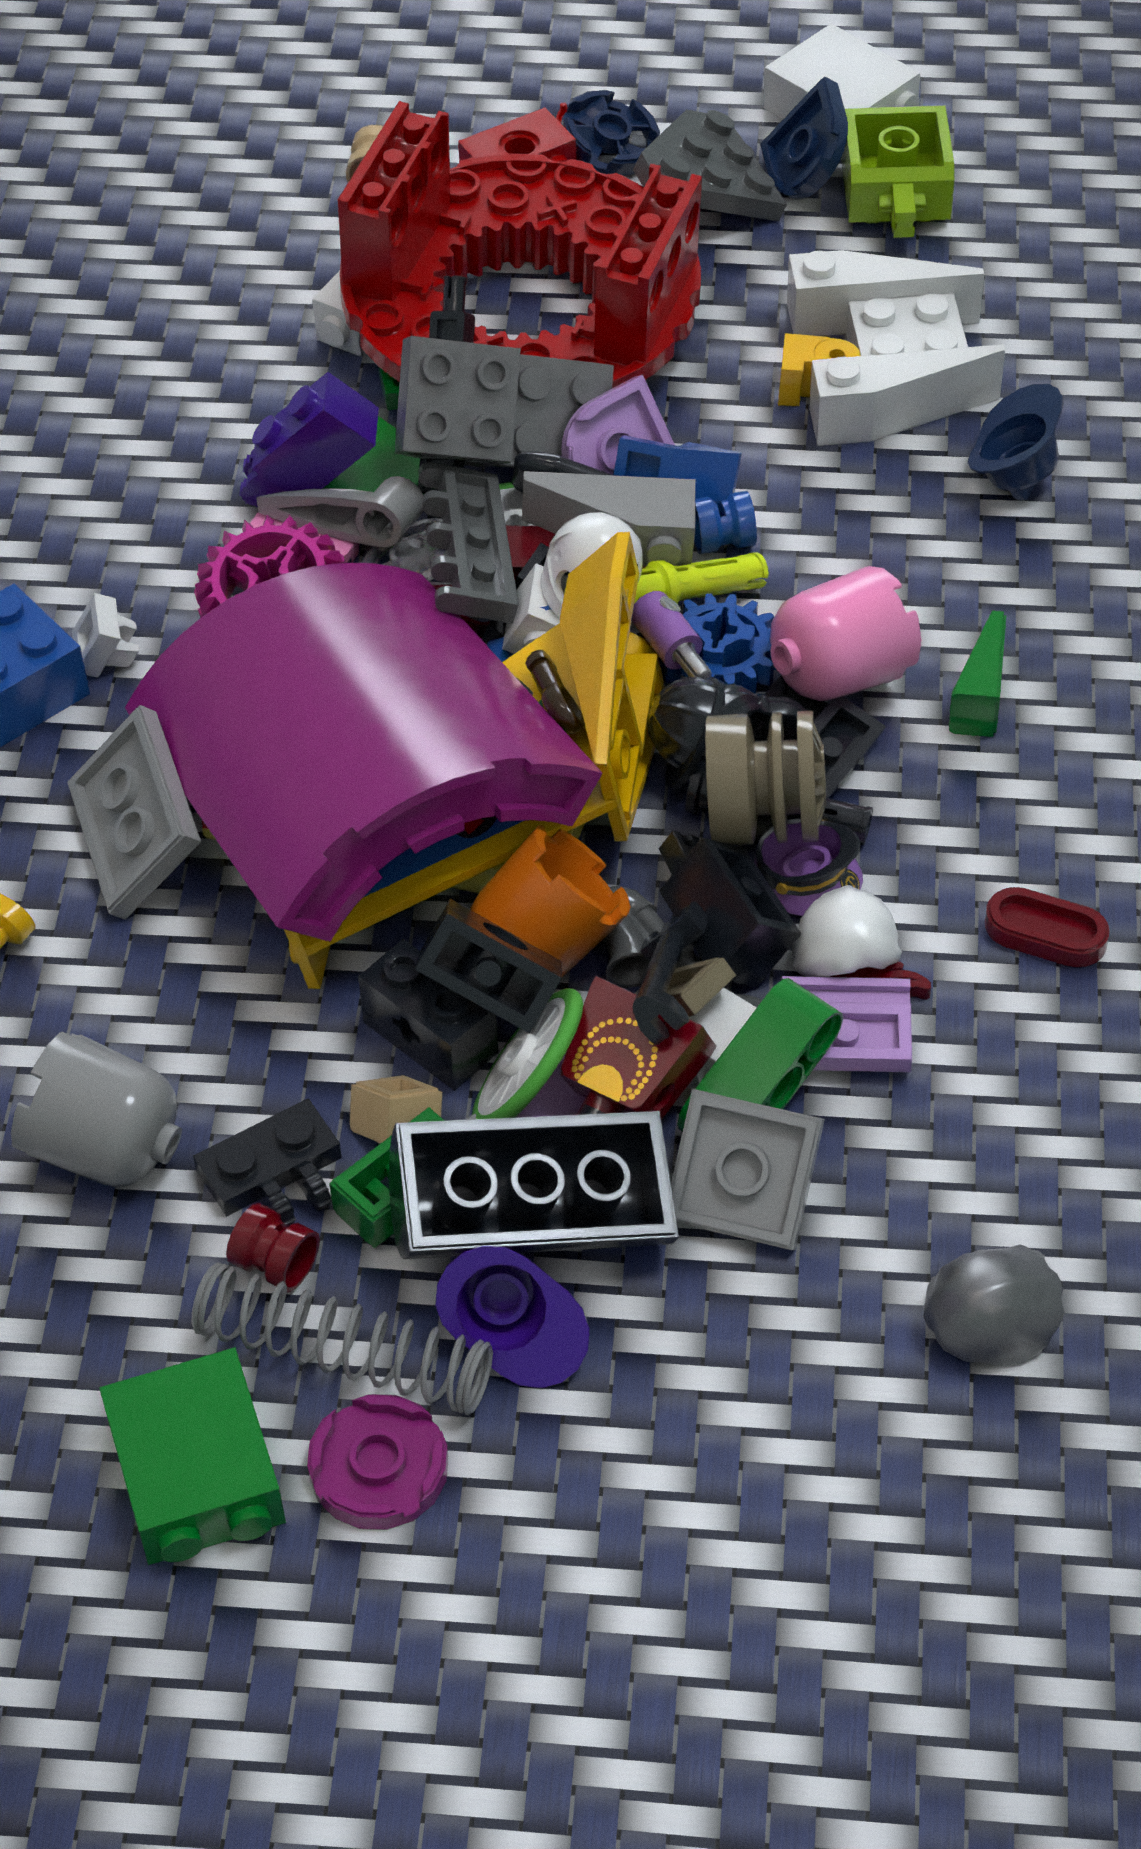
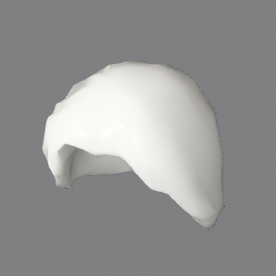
M850 885L824 893L808 907L799 923L798 929L802 934L792 946V952L795 957L793 967L802 977H830L852 973L859 968L865 967L884 969L891 964L897 963L902 953L898 945V932L890 910L873 893L866 890H858Z

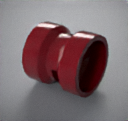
M260 1203L251 1205L237 1221L227 1244L226 1257L229 1263L247 1272L254 1270L264 1272L266 1281L274 1286H277L282 1281L285 1282L288 1293L295 1290L309 1274L319 1251L320 1237L319 1233L300 1223L287 1226V1224L281 1221L278 1212Z

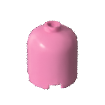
M867 566L802 591L783 602L771 623L770 642L773 665L787 685L803 697L818 701H828L898 680L903 677L907 667L916 665L919 660L922 641L919 618L914 610L905 612L901 599L894 591L902 588L899 580L884 568Z

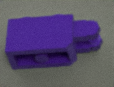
M329 372L325 373L311 386H302L284 409L275 416L269 415L265 417L255 429L252 437V442L255 444L254 449L250 455L247 454V458H244L242 472L245 473L247 479L244 478L243 482H241L239 496L242 497L245 504L258 508L257 497L286 491L324 488L375 447L379 407Z

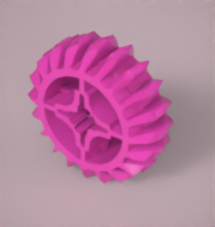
M266 515L263 526L253 528L244 519L243 533L236 536L224 530L222 538L224 547L208 546V562L198 564L197 575L199 582L195 584L194 593L200 606L198 608L200 618L231 598L236 586L245 591L256 584L285 573L313 566L345 563L344 556L340 554L339 550L335 549L334 542L328 534L319 536L317 528L311 522L298 529L297 522L290 515L282 525H275L274 520Z

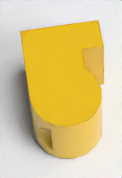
M785 333L778 405L800 406V396L810 397L812 360L861 356L859 349L851 342L842 339Z

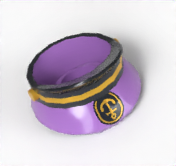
M801 818L788 820V843H778L773 827L759 839L754 862L786 911L790 914L803 916L808 907L824 893L845 885H850L860 890L863 884V873L855 859L860 848L859 838L853 830L842 824L821 820L819 841L803 842Z

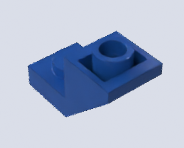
M624 435L619 438L613 475L695 479V499L710 497L714 501L725 500L728 494L735 493L742 452L693 442L675 446Z

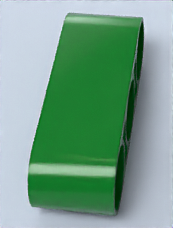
M789 978L782 979L768 992L695 1089L784 1109L837 1038L843 1023V1013ZM691 1095L683 1105L678 1117L677 1126L682 1132Z

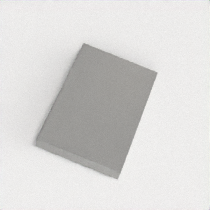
M141 705L130 714L67 782L108 913L125 920L201 843L157 712Z

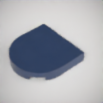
M825 76L821 78L760 144L767 174L773 178L776 189L782 194H786V196L789 195L788 197L801 200L816 193L832 176L843 155L848 135V121L837 82Z

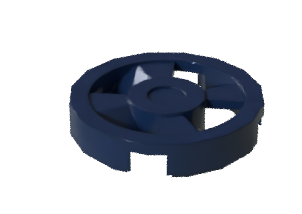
M608 90L587 91L574 97L569 103L567 112L562 117L561 124L576 139V160L592 164L596 171L603 174L618 173L623 176L635 174L633 168L645 148L641 149L628 143L632 131H641L647 148L660 135V130L654 116L636 100L632 99L629 106L613 101L615 92ZM601 152L617 154L609 163L598 160Z

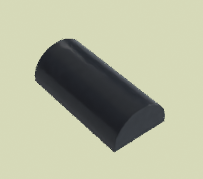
M660 1111L395 1123L389 1155V1194L393 1232L396 1246L402 1259L458 1257L465 1251L481 1246L506 1247L517 1253L672 1245L679 1237Z

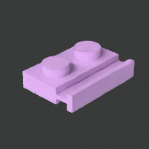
M782 976V979L789 978L843 1013V1023L837 1038L813 1070L911 1072L910 979Z

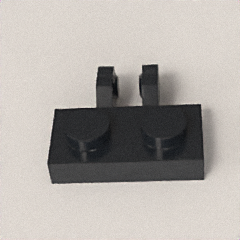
M309 1098L193 1155L197 1173L226 1217L260 1200L264 1206L278 1212L281 1221L287 1224V1226L294 1224L296 1218L289 1198L283 1194L281 1189L297 1182L309 1203L317 1211L331 1205L332 1199L329 1189L322 1176L318 1173V1170L342 1158L339 1141Z

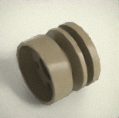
M797 711V740H784L782 712H774L769 722L767 741L756 742L748 714L707 716L705 732L706 780L711 840L731 845L754 844L758 816H771L778 843H788V815L801 814L803 842L819 841V826L825 807H827L824 744H822L814 724L813 711Z

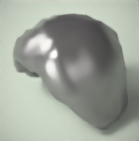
M1021 1244L1003 1249L977 1250L972 1253H965L942 1266L938 1274L931 1278V1283L927 1285L923 1317L927 1327L935 1333L936 1340L942 1349L963 1361L992 1365L1023 1363L1027 1359L1042 1353V1350L1048 1346L1052 1335L1060 1326L1065 1314L1061 1301L1063 1287L1058 1274L1050 1269L1045 1262V1256L1039 1251L1031 1250Z

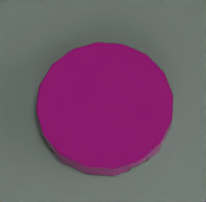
M368 1394L353 1399L352 1406L343 1408L338 1413L335 1409L322 1419L309 1442L307 1462L309 1479L317 1501L335 1519L358 1529L388 1530L414 1521L435 1504L447 1482V1443L442 1430L440 1431L439 1427L433 1422L432 1415L420 1404L397 1395Z

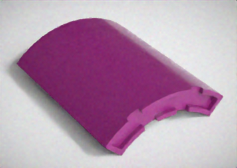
M337 563L313 566L285 573L256 584L209 611L184 631L155 661L139 682L125 706L129 715L139 705L157 712L185 796L278 928L331 942L342 922L356 904L383 878L378 871L407 849L411 848L416 854L442 839L464 831V823L496 816L500 822L536 820L573 826L603 774L460 615L442 612L437 609L434 598L436 589L421 573L396 566L374 563Z

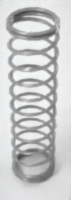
M217 1262L208 1268L198 1286L191 1320L196 1334L207 1336L215 1330L220 1341L228 1342L240 1334L245 1348L253 1350L266 1341V1347L271 1356L276 1358L288 1352L291 1348V1353L299 1365L306 1364L317 1355V1361L322 1372L329 1373L342 1363L347 1378L352 1381L364 1375L368 1370L369 1378L376 1388L383 1387L394 1377L395 1386L402 1396L410 1394L420 1384L423 1398L429 1404L437 1401L447 1392V1401L452 1411L464 1412L465 1415H470L476 1410L486 1389L493 1359V1350L490 1342L484 1343L480 1339L471 1347L461 1370L456 1391V1404H454V1376L459 1367L466 1344V1338L463 1334L458 1336L455 1342L448 1374L443 1385L435 1396L430 1397L427 1394V1371L435 1355L440 1338V1330L437 1326L431 1330L427 1339L418 1376L408 1389H403L400 1377L401 1364L408 1351L414 1331L412 1319H409L404 1324L397 1345L395 1363L388 1375L380 1382L375 1379L374 1365L375 1357L381 1347L388 1325L389 1316L387 1312H382L376 1321L370 1342L369 1356L365 1364L356 1374H353L349 1371L348 1358L362 1320L363 1308L361 1304H357L353 1308L348 1319L342 1352L331 1366H326L323 1361V1344L335 1319L337 1311L336 1297L333 1296L326 1302L319 1323L317 1343L311 1353L303 1359L298 1356L297 1338L303 1329L312 1302L310 1289L303 1291L298 1300L289 1341L280 1351H276L272 1347L271 1332L279 1319L287 1293L285 1282L278 1283L274 1289L268 1306L265 1331L255 1343L247 1341L246 1324L252 1316L260 1295L262 1285L260 1275L256 1274L250 1279L242 1300L239 1325L229 1336L222 1334L220 1322L234 1291L237 1278L235 1268L233 1266L229 1268L228 1265H222V1263ZM219 1276L217 1296L210 1315L204 1323L207 1301L211 1289ZM253 1288H254V1292H253V1295H252V1298H251V1301H250V1304H249V1300H250V1297H251V1293H252V1290H253Z

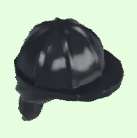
M686 677L675 680L663 688L659 695L655 697L647 718L648 734L656 750L668 762L665 774L666 786L678 790L692 775L706 749L705 732L707 716L748 714L749 719H758L769 723L772 713L782 712L783 727L797 729V711L809 710L803 708L792 699L780 696L767 697L765 694L756 695L744 687L734 684L725 685L724 682L713 677L710 679Z

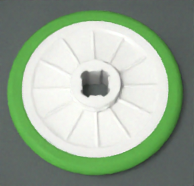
M567 988L554 993L530 1033L520 1028L515 1031L494 1061L477 1095L472 1115H477L476 1119L515 1118L545 1085L566 1053L579 1026L583 1012V999L578 991Z

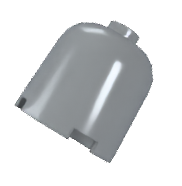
M60 1032L46 1046L31 1071L32 1076L42 1079L34 1094L31 1106L19 1102L14 1113L11 1129V1140L14 1148L46 1163L103 1185L117 1188L138 1182L151 1172L158 1161L167 1164L171 1160L179 1145L182 1128L174 1125L177 1115L176 1095L164 1076L154 1069L81 1034L75 1035L72 1033L69 1035Z

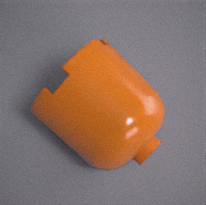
M538 825L481 889L470 910L561 960L563 977L628 915L631 906L623 887H620L613 893L608 884L599 875L606 867V864L590 848L565 830L559 829L550 837L547 835L545 827Z

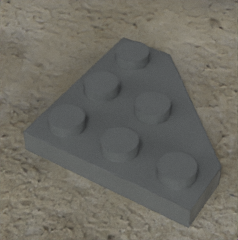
M686 109L641 152L633 168L643 187L649 179L650 164L661 166V175L685 181L689 180L691 174L702 176L701 209L779 221L787 206V203L774 186L773 178L765 173L754 157L753 149L745 144L734 128L733 120L724 113L715 110L703 113Z

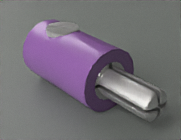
M652 591L640 597L634 604L631 621L656 654H658L666 667L670 669L683 668L689 677L710 678L712 672L699 656L703 642L680 613L679 605L662 591Z

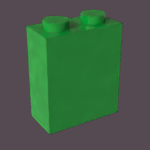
M236 1347L99 1387L148 1565L161 1561H185L197 1555L204 1548L233 1539L238 1541L253 1540L266 1534L272 1527L286 1523L279 1485Z

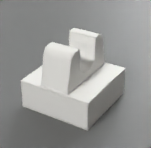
M97 593L93 594L72 630V638L81 647L86 675L98 678L105 665L129 667L140 649L139 645L129 643L137 629L136 623L118 615L116 598Z

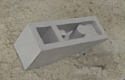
M524 471L522 521L556 534L566 522L579 515L602 512L619 518L629 525L638 536L643 554L642 567H646L651 561L664 560L673 566L692 563L695 536V479Z

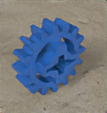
M712 593L706 594L705 604L700 606L690 599L683 601L682 615L703 642L699 656L711 670V677L724 682L725 685L734 684L744 687L756 694L757 682L768 686L773 683V670H776L771 659L770 633L771 623L774 619V615L771 612L758 616V602L752 600L743 607L737 605L735 594H730L726 598L725 603H717ZM659 658L660 667L665 668V681L667 684L689 677L683 668L670 669Z

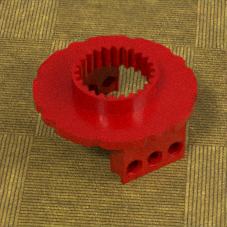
M399 101L338 198L341 251L340 293L346 323L350 330L360 333V347L378 367L400 382L403 339L410 336L429 338L430 315L433 311H442L444 276H462L467 278L469 273L480 277L483 275V267L489 266L495 271H499L505 262H510L515 269H520L525 262H531L535 270H541L546 265L553 266V274L560 275L570 272V282L573 284L583 282V292L585 294H592V303L588 305L587 316H576L574 327L566 324L560 325V334L558 335L542 330L538 339H531L527 333H520L515 340H510L505 331H499L493 336H488L486 327L481 325L475 327L474 343L520 348V354L614 365L612 388L639 375H643L646 380L673 358L675 343L687 339L694 325L695 307L699 306L701 291L698 237L702 176L691 174L689 180L685 181L661 175V166L650 164L649 179L643 187L618 173H600L590 163L574 159L555 162L540 154H500L460 160L456 167L450 169L449 113L438 111L435 118L409 112V103Z

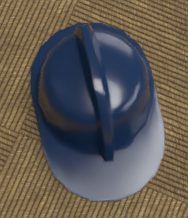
M1032 384L1020 388L1003 398L990 411L982 425L976 444L967 461L971 470L980 474H986L995 487L1003 491H1010L1016 500H1027L1036 484L1049 476L1058 464L1059 452L1055 430L1062 413L1064 401L1059 389L1049 384Z

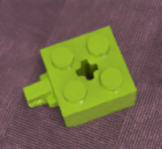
M946 105L845 109L848 121V135L841 163L849 223L891 221L893 238L914 237L915 228L913 223L915 221L927 222L951 219L954 191V157Z

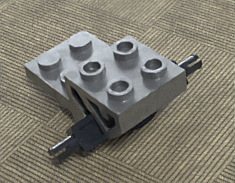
M444 276L442 311H433L430 315L429 338L410 336L403 339L395 453L420 458L419 467L426 462H434L464 468L465 465L514 468V458L519 453L527 451L562 455L563 434L570 418L583 404L612 389L614 365L520 354V348L474 343L475 316L464 312L468 278ZM418 478V488L423 494L431 490L438 491V489L423 486ZM427 514L425 529L433 523H443L442 517Z

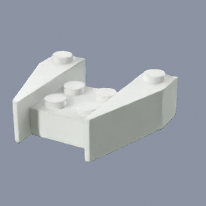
M844 250L789 254L787 307L793 334L813 336L847 334L848 341L859 349L861 355L812 360L809 410L817 446L871 442L1000 399L1005 357L1004 344L968 347L962 326L963 324H975L980 321L984 282L983 268Z

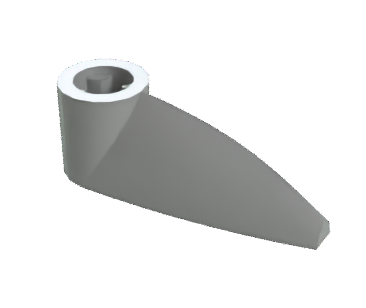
M401 476L390 477L384 480L374 492L356 489H306L257 497L258 513L268 515L282 522L290 515L297 522L299 528L311 522L317 528L319 534H328L330 537L375 547H391L396 544L424 511L422 506L423 493L416 484Z

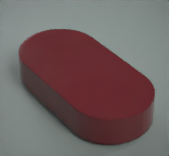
M1021 887L1002 889L995 893L987 904L985 929L990 938L1001 946L1070 967L1093 965L1106 952L1109 939V925L1098 911L1090 907Z

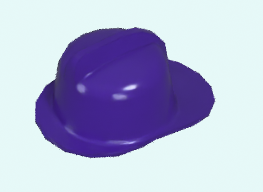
M481 1246L461 1253L443 1271L437 1283L435 1303L442 1325L456 1340L458 1336L463 1334L466 1338L465 1347L469 1350L480 1339L484 1343L490 1342L493 1350L491 1368L498 1374L519 1386L544 1388L562 1383L579 1369L589 1346L590 1328L584 1310L568 1290L528 1258L506 1247Z

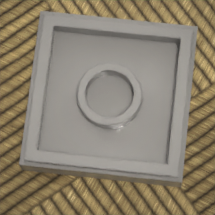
M692 1089L671 1181L676 1222L780 1248L796 1250L825 1119Z

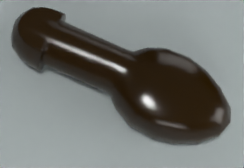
M544 650L531 652L525 664L542 695V702L547 712L567 734L578 733L585 726L583 715L574 698L564 687L556 665Z

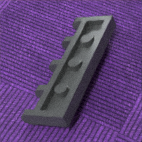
M434 462L422 464L418 470L420 483L425 487L438 489V491L431 490L423 495V510L426 514L442 517L443 523L436 522L428 526L426 530L427 542L431 547L447 550V556H437L431 561V574L435 580L451 583L452 587L443 586L436 590L434 598L437 609L446 613L468 616L480 622L493 620L513 624L519 603L497 474Z

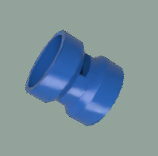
M748 491L730 493L725 500L714 501L710 497L695 499L694 544L698 554L717 552L722 545L732 544L736 548L756 546L757 526L755 511Z

